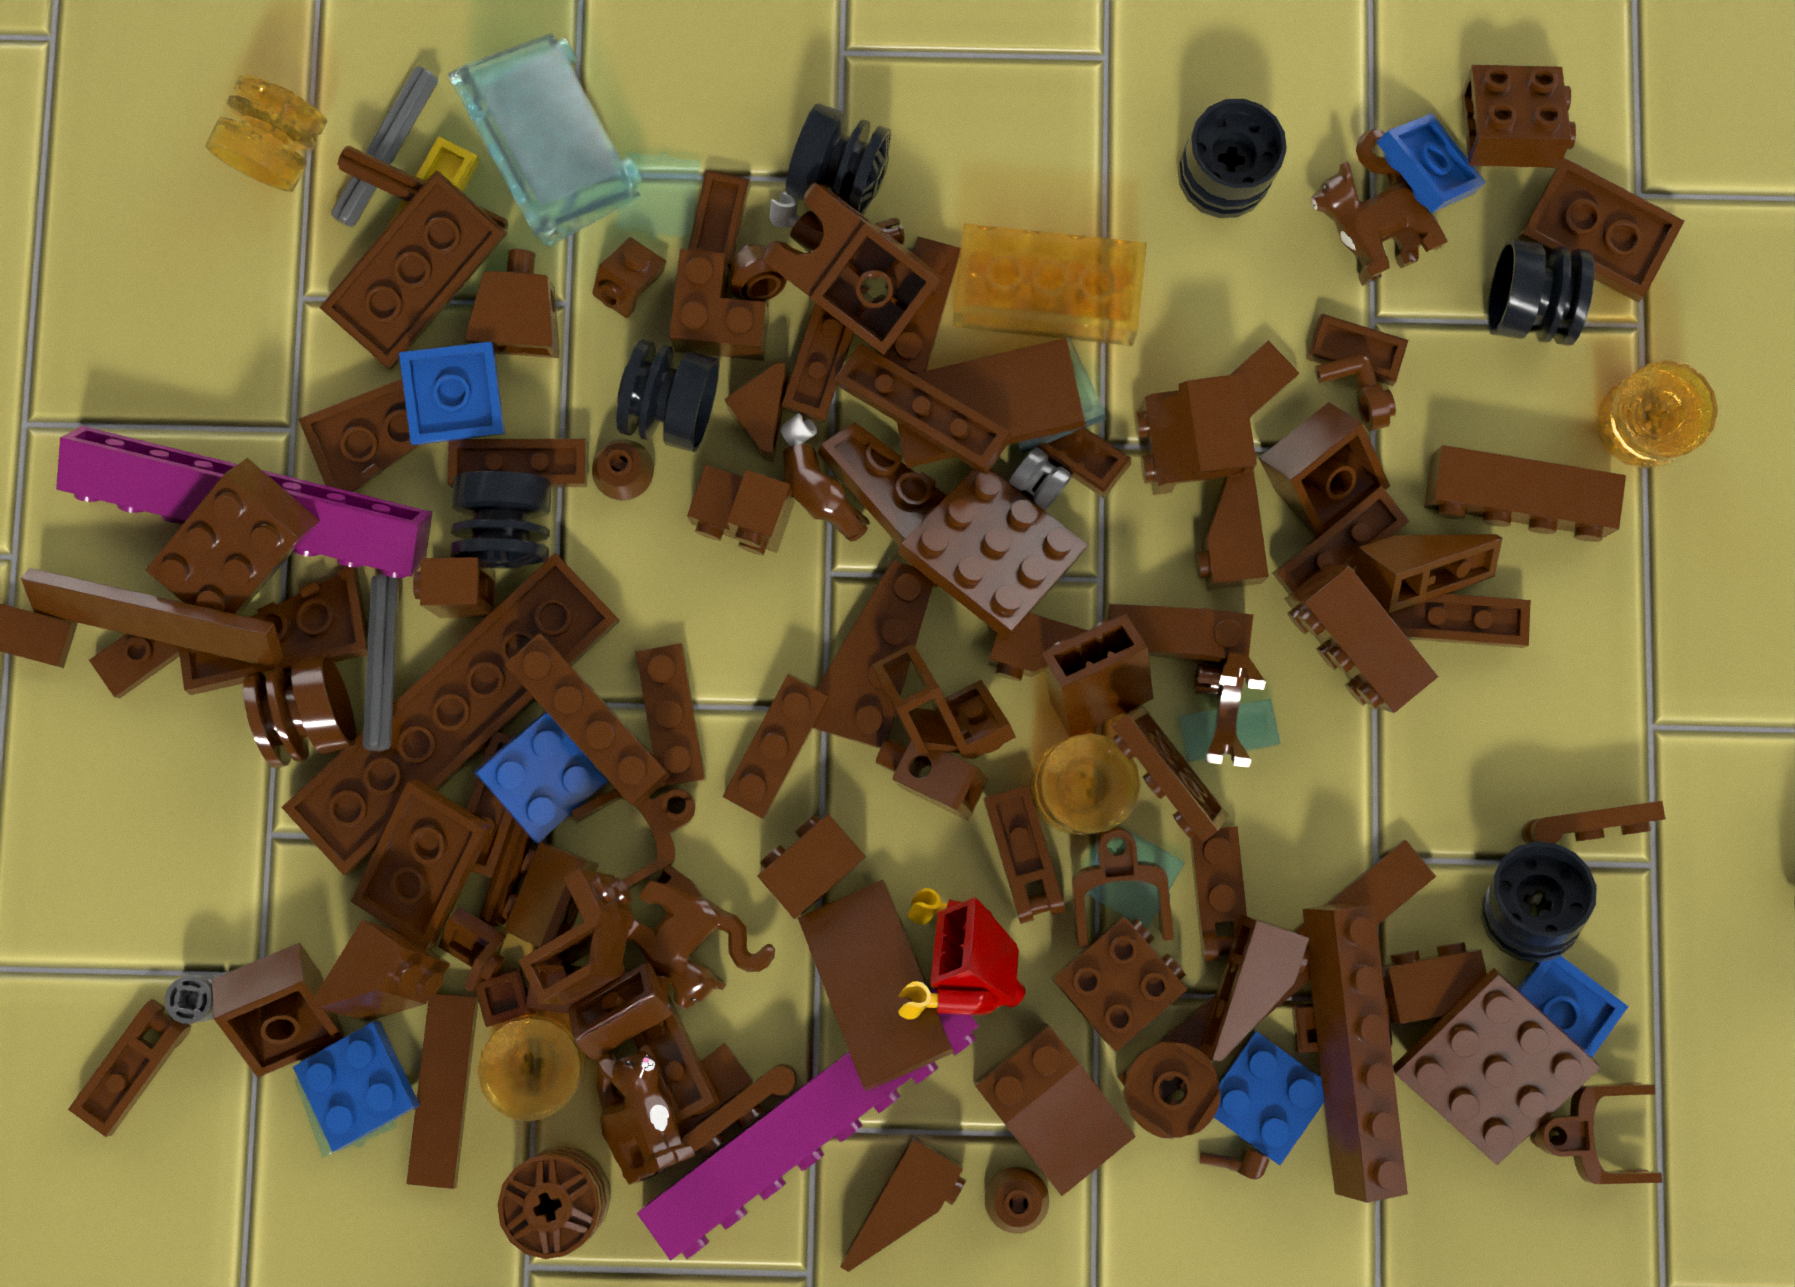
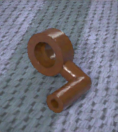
M1358 354L1315 366V374L1319 383L1355 374L1359 387L1357 390V403L1365 428L1370 432L1389 427L1390 417L1396 414L1395 401L1389 389L1383 390L1382 386L1376 382L1372 363L1367 355Z

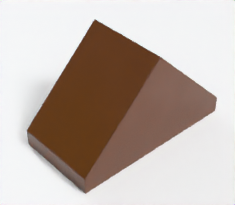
M776 362L724 399L728 411L763 459L774 462L783 411L782 403L789 376L786 363Z

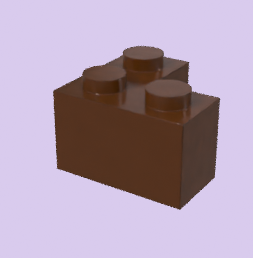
M680 249L669 335L675 352L687 353L691 351L710 356L764 361L769 324L766 302L727 298L730 268L725 253Z
M705 464L687 517L691 524L696 526L695 532L699 535L721 541L723 535L740 541L738 547L758 555H764L766 550L777 553L795 500L791 486L788 483L746 469L742 477Z

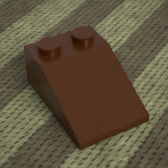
M1047 1023L974 1081L978 1091L1061 1196L1066 1194L1136 1137L1081 1064Z

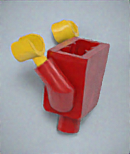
M924 888L918 891L911 901L913 906L908 912V918L916 924L926 925L934 914L937 915L930 985L937 991L936 993H930L928 987L918 981L911 982L905 986L898 997L910 998L914 1002L904 1003L898 1011L899 1015L906 1019H915L926 1007L935 1008L936 1013L987 1015L1002 1005L1008 1008L1017 1006L1026 994L1025 986L1017 979L1019 950L1017 944L997 922L992 912L986 909L976 897L964 902L949 899L948 903L941 902L937 892L931 888Z

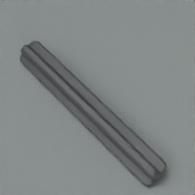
M419 66L413 69L365 153L391 165L438 84V78L432 72ZM351 176L331 210V215L343 225L355 226L377 187Z
M379 573L371 579L363 726L364 749L379 752L391 747L399 579L386 576L383 573Z

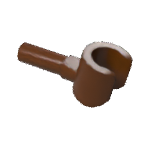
M1246 1148L1241 1161L1233 1157L1201 1152L1199 1163L1227 1168L1255 1180L1264 1175L1269 1158L1250 1148Z

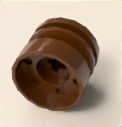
M323 652L294 661L291 669V680L280 667L270 668L266 676L261 672H255L245 677L243 681V696L249 726L263 758L272 768L278 769L288 766L291 757L297 762L307 760L309 756V740L315 749L324 755L354 746L356 725L353 709L343 678L336 663L329 654Z
M567 1146L545 1149L515 1167L502 1184L497 1204L500 1226L510 1243L527 1255L542 1259L566 1256L587 1242L606 1219L611 1201L609 1180L599 1162L583 1150ZM548 1195L550 1199L559 1198L562 1206L555 1211V1214L552 1209L544 1211L541 1206V1202L547 1199Z

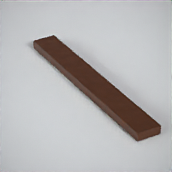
M1403 840L1324 905L1338 903L1375 904L1376 922L1378 925L1432 881L1436 875L1408 841ZM1304 922L1296 927L1294 931L1305 935ZM1307 963L1302 973H1298L1295 984L1261 1020L1310 981L1309 963ZM1216 994L1157 1042H1182L1199 1050ZM1129 1065L1116 1075L1123 1086ZM1175 1076L1172 1081L1164 1079L1160 1083L1159 1087L1164 1091L1161 1097L1163 1101L1179 1089L1182 1082L1179 1077Z

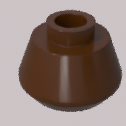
M746 245L733 258L731 262L730 288L735 297L741 300L765 302L779 295L785 288L788 280L763 261L761 253L766 247L765 245Z
M618 439L607 443L597 452L592 463V476L597 488L607 497L620 501L631 500L643 494L650 486L654 476V464L651 455L641 444L633 440Z
M1023 1167L1006 1168L997 1173L986 1188L985 1208L987 1214L997 1227L1006 1232L1025 1233L1031 1231L1044 1220L1048 1212V1189L1041 1177L1035 1172ZM1011 1198L1013 1199L1012 1207L1009 1206V1201ZM1024 1199H1027L1026 1208L1023 1207Z

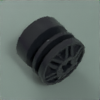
M1244 98L1225 99L1209 106L1196 120L1178 165L1179 186L1187 201L1200 212L1217 218H1237L1253 211L1265 198L1272 181L1276 178L1282 167L1287 151L1285 131L1277 117L1262 104Z
M820 103L815 104L802 127L790 161L785 188L787 195L804 201V194L811 183L822 184L831 188V191L845 202L850 195L848 204L864 215L869 204L877 196L887 170L892 135L891 129L881 125L878 126L868 143L870 121L864 119L859 121L851 135L847 136V114Z
M1514 239L1506 241L1496 263L1489 294L1487 319L1490 334L1523 339L1530 332L1534 323L1535 336L1538 342L1546 343L1554 338L1558 345H1573L1579 338L1585 324L1593 294L1594 260L1590 250L1575 249L1570 254L1567 247L1558 246L1553 249L1546 262L1545 250L1541 243Z
M645 339L638 341L624 369L618 390L616 416L618 432L631 436L639 425L641 439L649 440L661 422L663 423V441L665 445L690 452L697 451L704 438L715 401L720 367L718 358L688 351L682 358L678 368L674 369L672 346L663 345L656 355V346L653 341Z
M474 471L455 475L453 478L452 509L459 513L473 516V519L453 523L451 526V534L464 540L451 543L450 557H478L489 568L500 569L519 568L524 565H536L547 562L549 560V548L535 542L547 540L550 537V530L545 526L529 522V519L545 516L550 513L551 481L533 474L509 471Z
M1536 841L1517 846L1502 858L1483 897L1481 920L1487 936L1500 951L1519 961L1541 963L1557 959L1572 948L1596 906L1597 885L1586 863L1575 852L1559 844ZM1530 905L1537 907L1538 916L1530 913Z

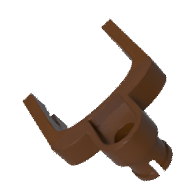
M1228 652L1226 664L1222 663L1220 668L1198 664L1196 669L1198 675H1195L1194 694L1216 695L1218 704L1214 737L1207 752L1206 762L1222 764L1223 753L1231 755L1234 766L1250 767L1251 758L1236 734L1241 691L1244 678H1246L1245 682L1248 688L1264 690L1266 681L1248 654Z
M615 788L571 812L577 823H580L617 800L626 799ZM672 789L653 800L648 797L642 804L635 807L651 829L657 845V858L654 863L622 879L628 890L674 863L675 846L670 834L690 823L695 815L694 799L685 790ZM674 799L682 800L686 805L684 811L680 814H673L668 811L667 807L670 801Z
M1119 825L1105 827L1100 832L1097 841L1099 865L1085 867L1077 871L1072 877L1075 935L1079 948L1088 947L1084 905L1085 894L1096 886L1116 881H1141L1157 887L1159 930L1164 941L1174 940L1168 877L1164 868L1153 862L1138 861L1136 842L1127 829ZM1119 837L1123 839V842L1116 852L1112 848L1107 847L1108 842L1112 838Z
M1625 1082L1582 1085L1572 1095L1570 1115L1549 1116L1533 1131L1536 1133V1136H1530L1531 1142L1548 1154L1560 1157L1573 1156L1577 1172L1585 1182L1592 1184L1662 1183V1173L1642 1168L1605 1171L1599 1162L1594 1142V1114L1597 1103L1602 1097L1655 1095V1085ZM1550 1130L1557 1131L1559 1135H1552L1551 1140H1549Z

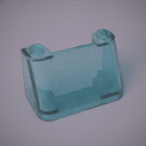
M553 33L464 64L448 73L452 85L534 234L547 247L556 244L642 197L635 184L643 181L630 156L621 160L571 67L578 60L567 39L564 36L557 40Z

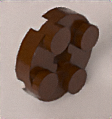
M1160 1041L1143 1049L1131 1061L1124 1078L1123 1098L1133 1119L1147 1132L1160 1138H1182L1200 1132L1214 1118L1220 1104L1219 1081L1214 1065L1200 1050L1182 1042ZM1177 1076L1182 1080L1179 1088L1184 1092L1183 1098L1180 1101L1171 1098L1166 1103L1161 1099L1164 1091L1159 1087L1160 1083L1164 1079L1172 1081Z

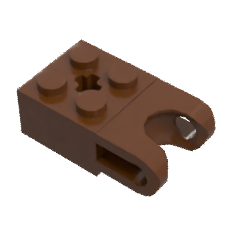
M811 183L804 194V201L806 206L822 222L824 235L820 246L812 252L803 253L785 242H771L767 244L761 253L763 261L807 294L817 305L884 355L911 322L943 279V276L826 186ZM869 277L874 280L882 277L887 282L885 286L888 289L887 296L882 294L876 298L870 296L868 291L872 287L867 284Z

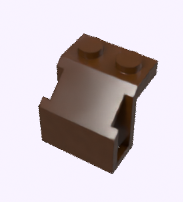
M1243 373L1184 381L1179 383V390L1153 393L1145 396L1140 407L1141 411L1134 413L1137 438H1145L1147 455L1141 456L1144 483L1152 484L1153 495L1171 493L1176 484L1248 475L1257 465Z
M914 644L872 664L892 708L918 753L929 754L928 749L960 753L963 758L975 759L985 753L998 750L1004 743L1016 738L1009 721L981 679L944 698L939 685ZM911 660L924 689L902 700L886 672ZM931 701L935 710L917 707Z
M578 869L563 878L584 922L518 960L539 1004L574 1005L624 975L625 965H622L628 931L633 927L634 915L628 905L632 902L631 894L619 877L615 878L611 874ZM589 954L587 965L570 974L567 966ZM537 970L555 971L560 981L546 988Z

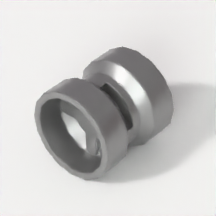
M1035 447L1017 468L1009 483L1019 491H1028L1033 495L1034 503L1043 510H1047L1066 487L1073 474L1062 466L1055 467L1048 461V455L1038 447ZM1046 474H1048L1047 477L1043 480V482H1042V483L1040 484V486L1038 487L1037 485L1041 482V480L1044 478V476H1045Z
M195 975L183 976L175 980L168 987L165 994V1007L168 1014L174 1020L181 1023H197L212 1020V979L215 977Z

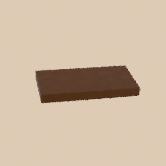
M436 170L319 308L388 369H392L400 360L399 352H407L507 236L508 232L444 174Z
M1067 338L914 374L1009 430L1012 436L1009 444L1086 427ZM897 422L904 462L907 468L955 457Z
M883 879L798 917L857 1074L866 1091H870L955 1052L939 1013H936L935 1008L926 1007L915 1019H906L899 1015L898 1011L904 1003L914 1002L910 998L898 997L905 986L916 981L923 983L927 987L928 985Z

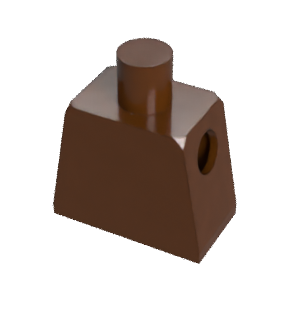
M511 249L508 251L506 272L485 271L483 273L466 331L465 341L467 344L492 342L494 343L495 354L559 358L555 290L548 276L534 274L536 257L534 252L524 249Z
M889 738L885 740L878 752L876 763L895 772L892 780L904 790L969 822L989 782L988 778L978 767L944 751L927 749L929 754L918 753L911 741L908 747H905ZM926 766H931L929 774L920 778L921 770Z

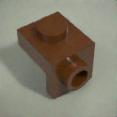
M630 236L599 265L592 294L605 306L628 318L634 313L638 297L663 274L667 261Z
M458 907L450 916L438 947L472 967L464 987L473 992L483 979L489 982L492 981L505 960V957L500 955V951L506 935L488 925L481 918L475 917Z

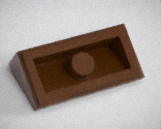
M649 962L642 964L568 1008L574 1043L591 1059L601 1057L672 1015L668 999Z

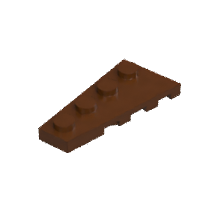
M402 379L299 418L325 485L350 492H355L420 446L411 445Z
M856 422L823 442L817 452L899 546L947 496L935 487L937 482L923 471L918 474L912 469L907 468L901 462V455ZM929 579V581H930L935 587L938 586V585L935 584L932 580Z
M892 560L817 686L818 689L831 696L813 728L814 730L879 749L885 740L888 739L896 713L872 664L911 644L916 646L934 585L914 566ZM911 660L886 672L900 697Z
M347 566L338 570L339 575L320 584L315 581L299 589V594L278 604L272 602L257 609V614L250 617L274 623L284 655L283 660L277 667L282 668L286 674L291 673L294 661L323 652L329 654L335 663L367 655L368 630L358 569L356 567ZM178 647L184 691L190 695L243 684L248 674L261 672L266 676L268 670L272 668L190 648Z

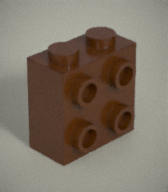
M1471 65L1461 94L1469 166L1559 168L1567 149H1572L1576 140V124L1569 121L1568 114L1571 104V88L1564 84L1562 67Z
M1127 614L1113 620H1104L1095 625L1091 630L1072 639L1058 641L1050 649L1041 652L1050 703L1070 737L1154 699L1148 647Z
M1125 916L1119 917L1095 938L1087 948L1079 952L1051 977L1053 982L1115 1052L1120 1050L1188 990L1180 981L1186 976L1180 966L1168 954L1160 958L1149 945L1154 940V937L1137 918L1129 922Z

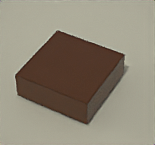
M521 967L497 974L490 982L483 979L475 989L486 1027L534 1012L533 1009L525 1008L528 991Z

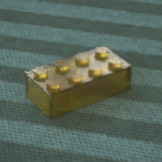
M964 223L953 327L1133 346L1139 328L1147 242Z

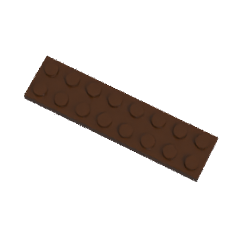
M554 553L547 562L540 566L393 703L392 738L389 749L380 752L364 749L362 732L354 739V746L343 749L281 808L343 875L348 876L375 851L408 781L418 779L438 792L489 744L491 737L496 732L501 733L535 701V698L504 665L540 633L573 666L620 620L557 553Z

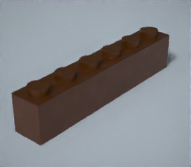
M1338 903L1304 908L1302 910L1305 936L1309 937L1307 944L1309 947L1308 963L1334 1192L1336 1195L1366 1203L1407 1195L1375 904Z

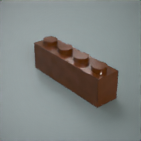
M1442 445L1431 455L1424 508L1437 509L1438 516L1449 519H1464L1465 514L1483 517L1482 522L1491 526L1506 527L1510 526L1511 522L1527 524L1528 530L1534 533L1555 534L1558 529L1574 532V538L1578 540L1598 542L1602 541L1603 537L1610 535L1620 528L1626 475Z
M539 633L504 664L630 805L638 807L671 777V774L542 634Z

